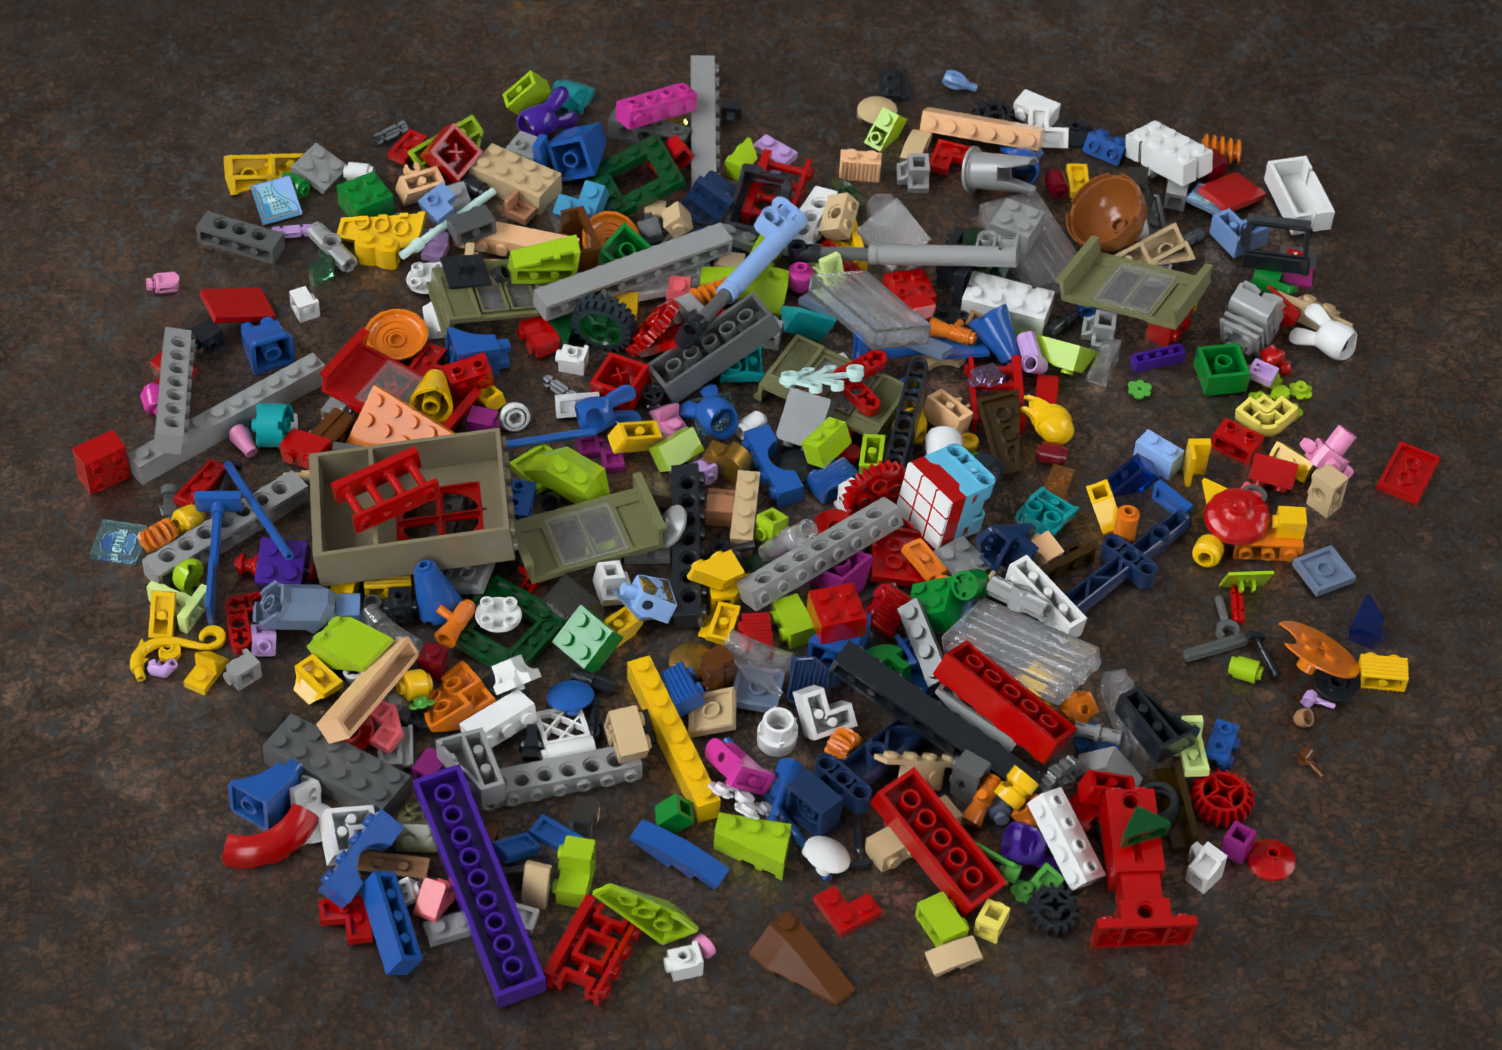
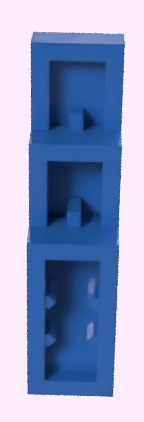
M643 819L629 837L632 842L667 868L673 865L690 879L696 876L713 890L719 886L729 871L727 866L705 851L666 829Z

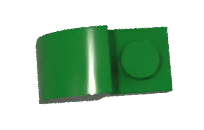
M882 644L865 650L871 656L880 659L884 665L893 671L899 672L904 679L911 683V667L906 660H903V649L894 645Z

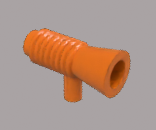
M932 317L927 328V336L931 338L947 339V341L967 346L970 344L974 345L977 339V333L973 332V329L964 328V321L958 319L954 325H949Z
M465 599L459 602L453 612L443 605L438 607L436 612L447 620L435 633V639L439 644L448 648L455 646L460 632L475 613L476 606L471 600Z
M991 773L983 778L984 780H982L976 794L972 798L973 801L962 813V821L977 829H981L987 808H990L996 797L993 791L1002 781L998 776Z

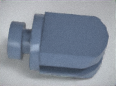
M996 795L990 808H987L989 817L997 825L1001 826L1009 822L1012 810L1010 805Z

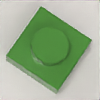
M1046 862L1029 882L1038 890L1041 884L1048 888L1050 882H1053L1054 886L1058 888L1065 878Z

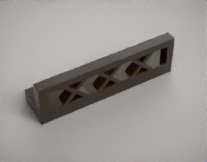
M1076 541L1063 548L1065 552L1062 557L1039 568L1054 583L1094 562L1096 548L1092 543L1082 546L1079 541Z
M1172 756L1170 768L1153 769L1152 773L1154 782H1165L1172 786L1181 802L1179 818L1170 826L1167 834L1171 854L1189 852L1190 847L1196 841L1198 842L1199 831L1180 756ZM1157 796L1162 813L1169 807L1170 799L1165 796Z

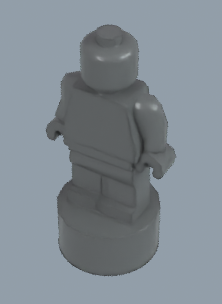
M164 484L160 488L163 505L159 504L161 515L165 518H170V520L173 512L182 507L173 503V497L179 492V487L175 484Z

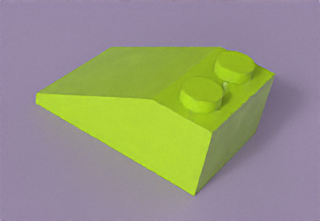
M336 616L329 620L328 625L321 632L314 635L307 648L311 654H315L329 669L365 672L394 640L352 617Z

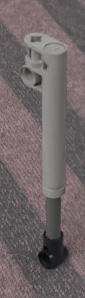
M984 230L978 234L976 245L869 244V247H822V244H806L804 240L794 239L787 245L790 265L796 262L819 263V259L838 252L841 254L842 261H868L869 265L1017 267L1021 253V234H1016V237H1003V235H997L993 230Z

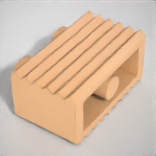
M854 149L841 150L839 179L878 183L880 181L882 153L873 150L867 152Z

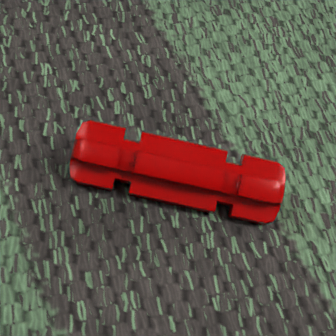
M1233 585L1230 590L1232 620L1239 625H1243L1246 619L1244 613V591L1239 593L1238 586Z

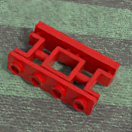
M586 894L543 970L546 987L552 989L554 985H557V989L562 990L565 982L568 980L585 987L584 999L588 1001L592 999L594 1000V1005L599 1006L603 999L606 1000L608 998L613 979L617 980L622 971L621 964L624 959H629L633 950L632 944L635 940L638 941L643 931L625 918L620 922L603 915L605 904L601 902L599 904L595 903V897ZM592 917L593 924L602 927L600 932L587 928ZM611 931L624 936L619 946L618 939L609 936ZM588 941L608 948L601 961L582 954ZM570 956L571 963L580 966L578 971L565 967ZM590 970L603 975L598 985L596 978L587 975Z

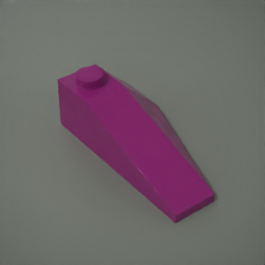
M801 544L788 545L776 555V558L781 557ZM859 551L809 580V582L820 589L853 582L859 594L864 589L873 562V556Z

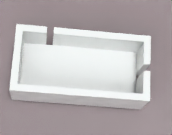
M1152 121L1126 134L1125 156L1136 162L1141 161V165L1182 187L1195 181L1196 177L1201 178L1212 172L1213 150L1158 121Z
M1307 156L1268 161L1264 180L1284 218L1312 221L1311 229L1313 232L1331 229L1335 211L1315 172L1312 171V166ZM1290 230L1291 235L1305 233L1302 231Z
M973 271L962 298L961 310L967 311L970 314L972 309L984 315L1006 303L1015 329L1026 332L1034 331L1035 334L1042 336L1053 308L1055 291L1040 287L1032 289V285Z

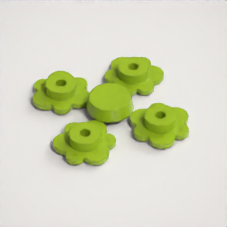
M1278 373L1269 387L1272 389L1271 396L1263 391H1258L1257 393H1249L1248 398L1251 396L1257 400L1265 394L1274 400H1277L1280 396L1287 400L1290 396L1296 397L1298 400H1303V398L1310 399L1312 397V387L1300 380L1296 383H1291L1290 389H1288L1286 386L1280 385L1283 380ZM1293 403L1298 407V415L1294 420L1296 421L1298 417L1303 415V411L1299 408L1298 404Z

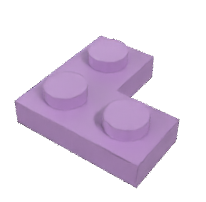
M767 134L753 144L755 152L762 155L764 149L772 150V159H775V162L790 165L797 159V151ZM777 170L769 171V173L779 174L781 172Z

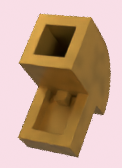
M712 440L703 454V461L711 464L716 463L717 466L722 467L723 480L736 484L738 470L752 471L753 460L750 453L742 445L734 441L729 446Z

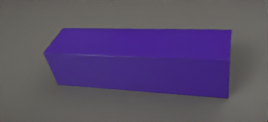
M1181 343L1132 354L1130 365L1134 372L1138 373L1184 362L1186 352Z

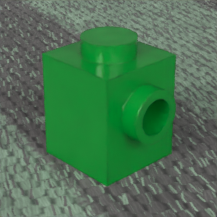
M677 793L655 806L656 825L673 834L695 823L693 802Z

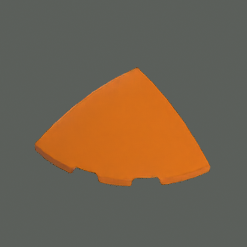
M462 660L441 677L442 684L428 695V699L432 698L435 700V704L428 706V711L424 713L425 720L432 732L460 729L459 723L495 703L496 699L485 688L482 680Z

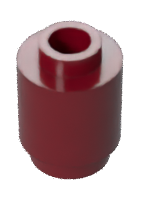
M1051 169L1046 173L1045 183L1050 196L1054 199L1064 198L1070 191L1064 173L1059 169Z
M1042 441V445L1037 444L1035 457L1039 458V463L1056 466L1060 464L1065 465L1068 447H1063V444Z

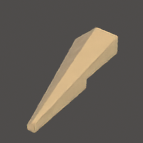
M1171 223L1113 254L1155 266L1196 259L1188 242L1184 241L1176 223Z

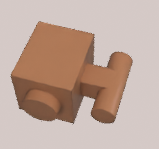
M708 488L707 503H702V508H705L706 512L705 525L731 527L735 490Z

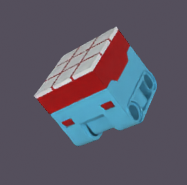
M955 443L949 444L944 448L908 463L897 505L900 507L902 517L912 523L914 529L919 530L921 536L937 550L962 535L966 538L980 531L985 516V511L982 507L984 501L991 496L995 477L963 446Z

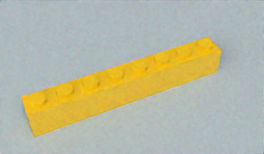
M650 655L629 661L627 680L641 709H648L655 738L683 796L693 802L694 818L697 824L718 818L721 800L708 787L712 781Z

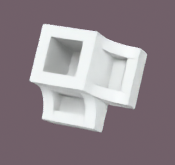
M620 561L598 562L592 581L601 606L623 605L613 594L612 590L619 589L624 582L631 584L627 572H623Z
M522 655L491 666L496 680L493 686L496 695L509 690L511 692L517 689L521 691L525 689L524 684L542 677L538 668L533 669L525 664Z
M1196 841L1190 847L1187 859L1190 865L1187 869L1185 881L1205 894L1222 877L1227 855L1209 842L1202 846Z

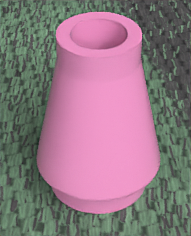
M238 424L229 431V440L246 457H252L257 453L258 449L254 444L248 427Z

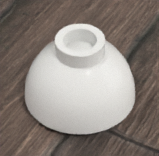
M508 403L500 412V423L507 431H521L530 421V412L521 403Z

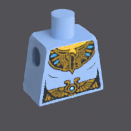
M639 574L635 577L632 584L624 582L620 587V595L630 599L635 612L668 624L677 607L669 580Z

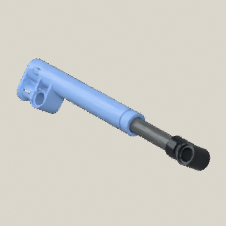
M778 196L773 199L772 206L763 209L754 227L765 239L717 288V294L699 313L692 315L688 321L682 324L674 337L675 344L681 349L691 348L698 337L708 328V323L726 304H732L807 225L808 219L799 208L786 198Z

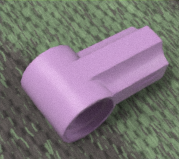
M1028 331L1019 334L1016 340L1022 356V369L1025 372L1036 375L1044 374L1048 369V361L1042 356L1035 332Z

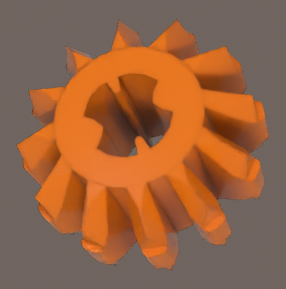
M164 518L139 532L137 537L142 548L146 552L151 553L176 539L178 532L170 518Z
M842 726L837 728L834 734L830 735L824 752L832 754L841 761L862 745L860 743L861 736L848 727Z

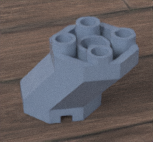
M274 580L262 589L260 596L263 597L260 603L256 601L253 606V622L267 629L307 630L315 634L330 619L335 617L336 595L335 592L321 585L282 584Z

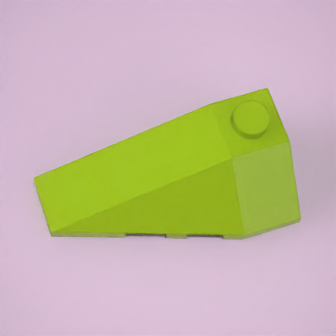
M738 266L702 267L699 285L705 287V284L708 282L720 281L721 278L728 277ZM767 266L735 302H739L754 292L773 316L780 318L781 306L784 305L788 287L789 270Z
M1014 328L1016 337L1019 334L1026 332ZM1035 334L1042 356L1052 365L1062 368V373L1073 375L1074 371L1082 373L1096 356V350Z
M612 883L593 890V896L661 945L696 933L699 930V927L685 912L668 900Z

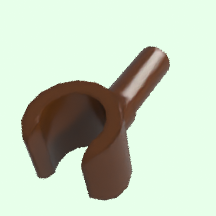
M925 440L923 443L913 444L912 455L916 451H921L919 458L925 456Z
M1308 746L1304 747L1298 756V762L1302 765H1308L1320 778H1323L1325 774L1312 760L1315 752Z

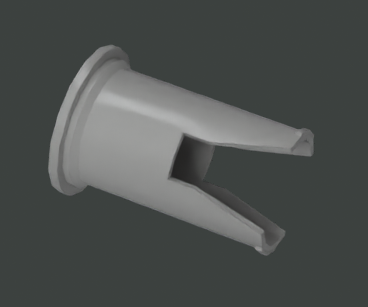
M972 146L966 152L962 163L961 178L963 188L968 193H974L977 189L1032 195L1037 187L1019 179L1011 178L1012 167L1037 164L1038 160L1035 156L1026 157L982 152L979 147Z

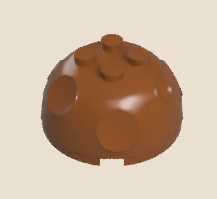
M1110 173L1099 175L1085 183L1072 198L1071 202L1073 205L1070 214H1066V226L1071 237L1081 246L1093 235L1099 237L1101 252L1116 253L1133 244L1143 231L1148 215L1144 194L1139 185L1125 174L1111 175Z

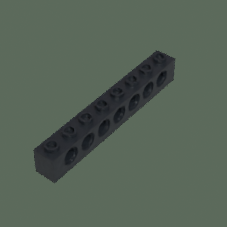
M698 463L671 465L672 506L680 505L684 507L687 514L685 529L679 540L672 546L673 594L677 603L673 618L676 629L704 627V617H708L707 604L704 603V598L708 596L707 586L687 578V574L694 562L700 559H707L706 546H703V541H706V529L702 527V522H706L705 508H702V503H706L705 490H702V485H705L704 471L700 472Z

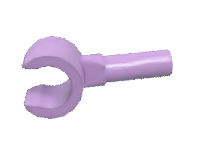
M1314 690L1306 691L1300 701L1307 708H1311L1314 703L1331 709L1335 708L1334 703L1319 698Z

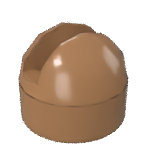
M1310 708L1297 710L1293 716L1294 723L1299 727L1312 726L1314 723L1312 710Z

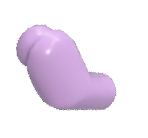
M169 658L161 665L159 660L155 663V659H152L148 663L147 670L152 676L167 678L178 667V663L175 659Z

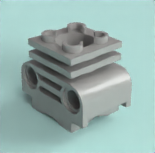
M1245 280L1244 283L1240 282L1229 301L1228 311H1225L1224 318L1221 317L1219 320L1220 337L1224 344L1239 343L1244 354L1248 356L1253 355L1258 358L1260 350L1264 349V344L1269 345L1280 329L1279 324L1284 318V313L1282 312L1283 298L1266 292L1261 297V290Z

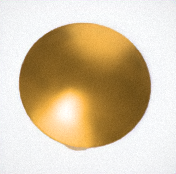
M696 642L681 644L671 652L669 668L674 666L675 663L683 661L686 668L692 667L697 676L694 682L697 683L699 681L700 657L707 651L710 652V648Z

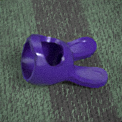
M559 86L543 104L534 105L522 110L516 120L519 131L536 137L539 134L547 135L548 137L557 129H570L577 126L578 115L575 112H568L559 116L555 114V111L569 98L567 88ZM525 119L530 125L532 131L529 130L528 127L525 125Z
M1014 821L1008 825L1001 843V853L1004 858L1017 864L1035 865L1038 868H1041L1047 862L1063 876L1055 858L1045 853L1046 848L1049 846L1040 829L1022 821Z

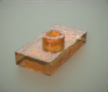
M1053 464L1044 487L1064 500L1075 469Z

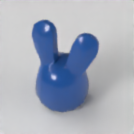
M1000 146V151L1006 155L1035 156L1037 158V164L1012 167V173L1020 176L1032 174L1031 178L1024 181L1032 185L1039 176V159L1043 157L1044 152L1041 149L1033 151L1027 147Z
M715 384L707 385L700 390L703 399L698 404L686 401L679 407V415L681 417L696 419L705 432L719 439L731 437L738 427L735 407L719 396V391ZM726 413L729 414L730 423L726 429L722 431L711 429V426L718 423Z
M622 385L604 397L592 396L578 400L574 407L580 429L596 427L598 434L610 426L617 425V423L642 421L641 415L637 411H613L615 406L635 398V388L630 385Z

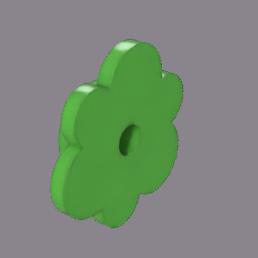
M1137 380V382L1130 381L1128 383V393L1134 395L1136 399H1143L1144 396H1150L1152 386L1149 383H1144L1143 380Z
M427 696L417 697L413 699L414 703L409 704L410 710L426 708L434 705L435 700L432 698L428 699Z
M1019 879L1016 884L1011 886L1010 892L1015 896L1017 902L1024 901L1027 904L1029 897H1032L1031 894L1036 888L1029 882L1030 880L1024 881Z

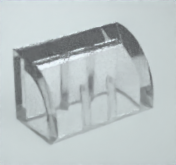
M1110 339L1100 345L1085 381L1104 387L1107 386L1119 358L1122 340Z

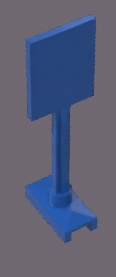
M863 331L854 332L852 360L872 350L885 352L887 358L925 355L907 347L868 348V340ZM978 336L975 344L968 346L947 341V339L934 338L954 346L953 353L943 360L969 358V356H973V358L990 356L989 350Z
M195 491L194 494L196 511L211 512L212 516L205 600L209 625H214L218 585L216 570L219 565L222 518L225 516V512H243L241 491Z

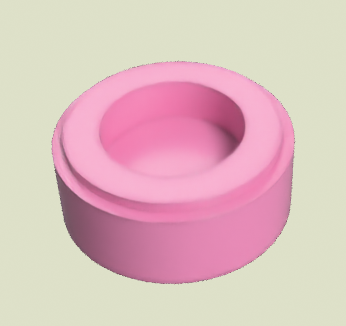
M700 933L693 939V941H697L701 955L705 959H709L716 953L714 945L705 935Z

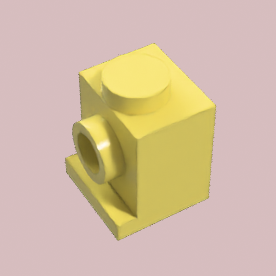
M987 898L975 921L973 934L997 944L998 938L1009 919L1010 908L1001 902Z

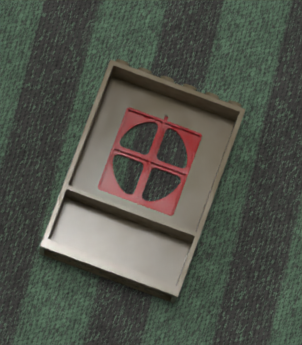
M500 428L309 454L313 559L320 585L324 587L414 574L415 566L422 560L434 561L440 570L515 560L514 550H519L517 536H513L517 533L515 519H511L515 515L514 503L509 501L513 499L512 485H508V483L512 482L510 468L506 469L510 465L509 453L504 452V450H507L506 437H501ZM415 446L419 452L422 466L419 468L420 472L427 482L436 478L439 483L441 497L435 499L436 514L404 519L405 513L357 534L351 515L355 514L347 501L340 504L336 502L330 483ZM410 473L398 478L406 491L418 486ZM389 482L377 487L384 500L397 495ZM368 491L356 496L364 510L376 505ZM457 494L465 496L475 502L478 508L445 513L444 495ZM468 519L479 520L478 525L473 531L446 534V524L448 522ZM435 524L438 528V536L410 539L404 533L406 528Z

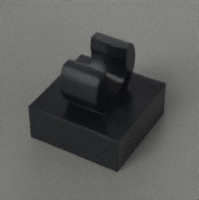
M722 101L721 117H727V125H735V118L742 117V102Z

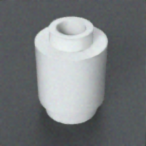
M349 162L348 166H344L343 177L349 181L369 172H375V168L366 163Z
M754 411L738 421L735 433L741 440H744V431L767 425L768 420L763 413Z

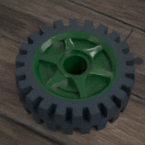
M592 293L590 296L585 295L579 300L570 322H572L571 328L574 329V334H579L578 339L581 341L585 340L584 344L587 346L592 344L593 349L600 347L601 351L607 349L608 352H613L614 350L618 352L621 348L625 349L630 343L637 325L636 317L634 314H631L632 310L630 308L625 309L627 305L624 302L618 303L619 299L616 297L612 300L611 295L604 297L603 293H598L597 296L595 293Z

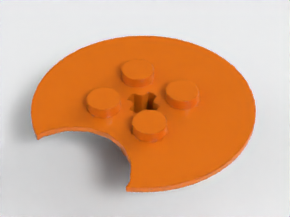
M1294 621L1279 622V625L1288 630L1297 641L1296 644L1285 643L1284 645L1300 658L1296 665L1303 672L1315 675L1317 669L1341 678H1355L1359 674L1360 668L1354 657L1329 636L1302 623Z

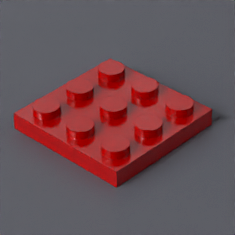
M900 527L870 545V555L873 556L870 568V582L907 587L925 582L926 580L905 557L901 549L903 545L922 538L932 551L936 549L921 536L919 530Z

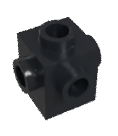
M412 586L388 587V600H384V614L389 615V623L413 622V613H417V601L413 599Z

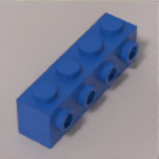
M374 871L363 882L360 891L386 975H408L423 958L395 872Z

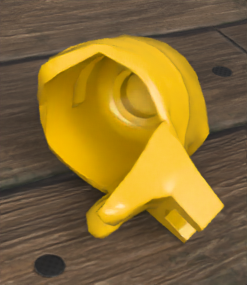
M1024 395V399L1029 400V407L1023 406L1019 410L1030 418L1036 432L1045 441L1066 444L1071 440L1074 434V426L1071 415L1064 407L1058 404H1049L1047 401L1035 396Z

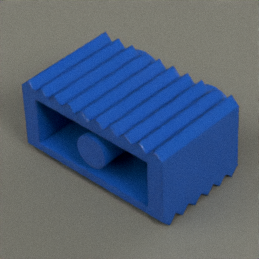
M844 456L837 460L834 459L824 469H814L807 476V489L825 505L838 496V485L851 477L856 479L855 473H859V471Z
M679 661V663H675L674 666L659 673L680 717L705 704L702 696L706 693L699 681L697 683L694 682L697 676L691 666L686 668L683 661Z

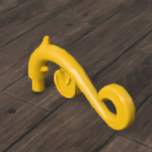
M209 625L201 630L199 634L200 642L179 637H158L146 642L141 639L130 658L131 672L135 674L138 682L144 681L146 679L144 664L148 661V658L145 657L150 652L159 649V659L164 663L169 658L177 661L181 656L180 647L197 650L220 649L226 642V632L220 626ZM208 636H214L217 638V640L212 643H203L204 639Z

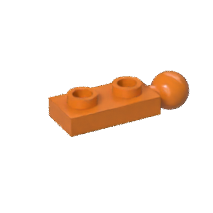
M922 538L903 545L901 552L926 581L948 577L946 575L948 569Z

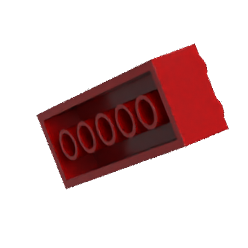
M968 640L948 651L933 673L941 684L953 690L961 700L974 707L978 714L985 716L998 730L1005 732L1012 738L1015 744L1022 746L1031 753L1035 760L1043 764L1061 752L1078 729Z
M915 767L877 792L871 801L872 806L941 892L943 891L948 899H952L956 906V911L961 918H965L986 902L987 898L991 899L1006 885L1007 881Z

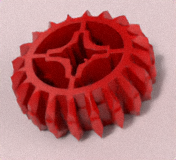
M1217 768L1215 772L1210 770L1209 776L1198 777L1193 782L1189 793L1193 811L1198 813V819H1206V825L1214 823L1216 828L1219 825H1223L1227 829L1229 824L1232 825L1235 820L1243 824L1246 818L1251 816L1255 805V794L1252 791L1251 784L1246 783L1245 777L1239 778L1238 772L1231 774L1228 769L1225 772H1221ZM1210 790V794L1205 796L1204 793ZM1239 800L1240 804L1234 807L1235 801Z

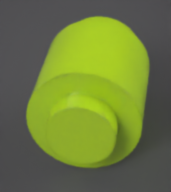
M1240 655L1238 657L1232 656L1228 668V674L1233 675V678L1253 684L1256 683V680H1261L1264 672L1261 661Z

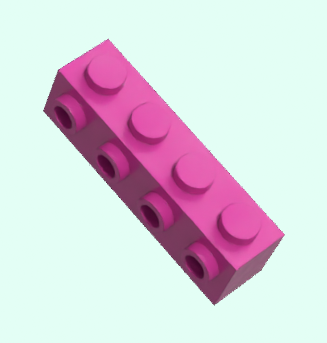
M682 82L618 100L616 103L615 119L631 130L696 111L697 92Z

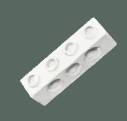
M819 186L814 187L800 208L806 215L808 223L794 239L804 240L806 244H815L821 238L822 234L818 230L828 195L838 194V191ZM787 246L782 250L781 255L788 256Z

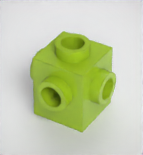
M773 507L757 514L754 538L769 547L786 540L789 517Z

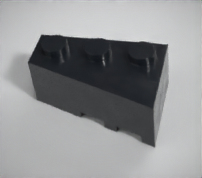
M1137 686L1119 695L1114 712L1154 762L1158 764L1195 745L1201 729L1195 724L1191 726L1181 719L1182 715L1177 712H1171L1162 706V701L1140 686Z

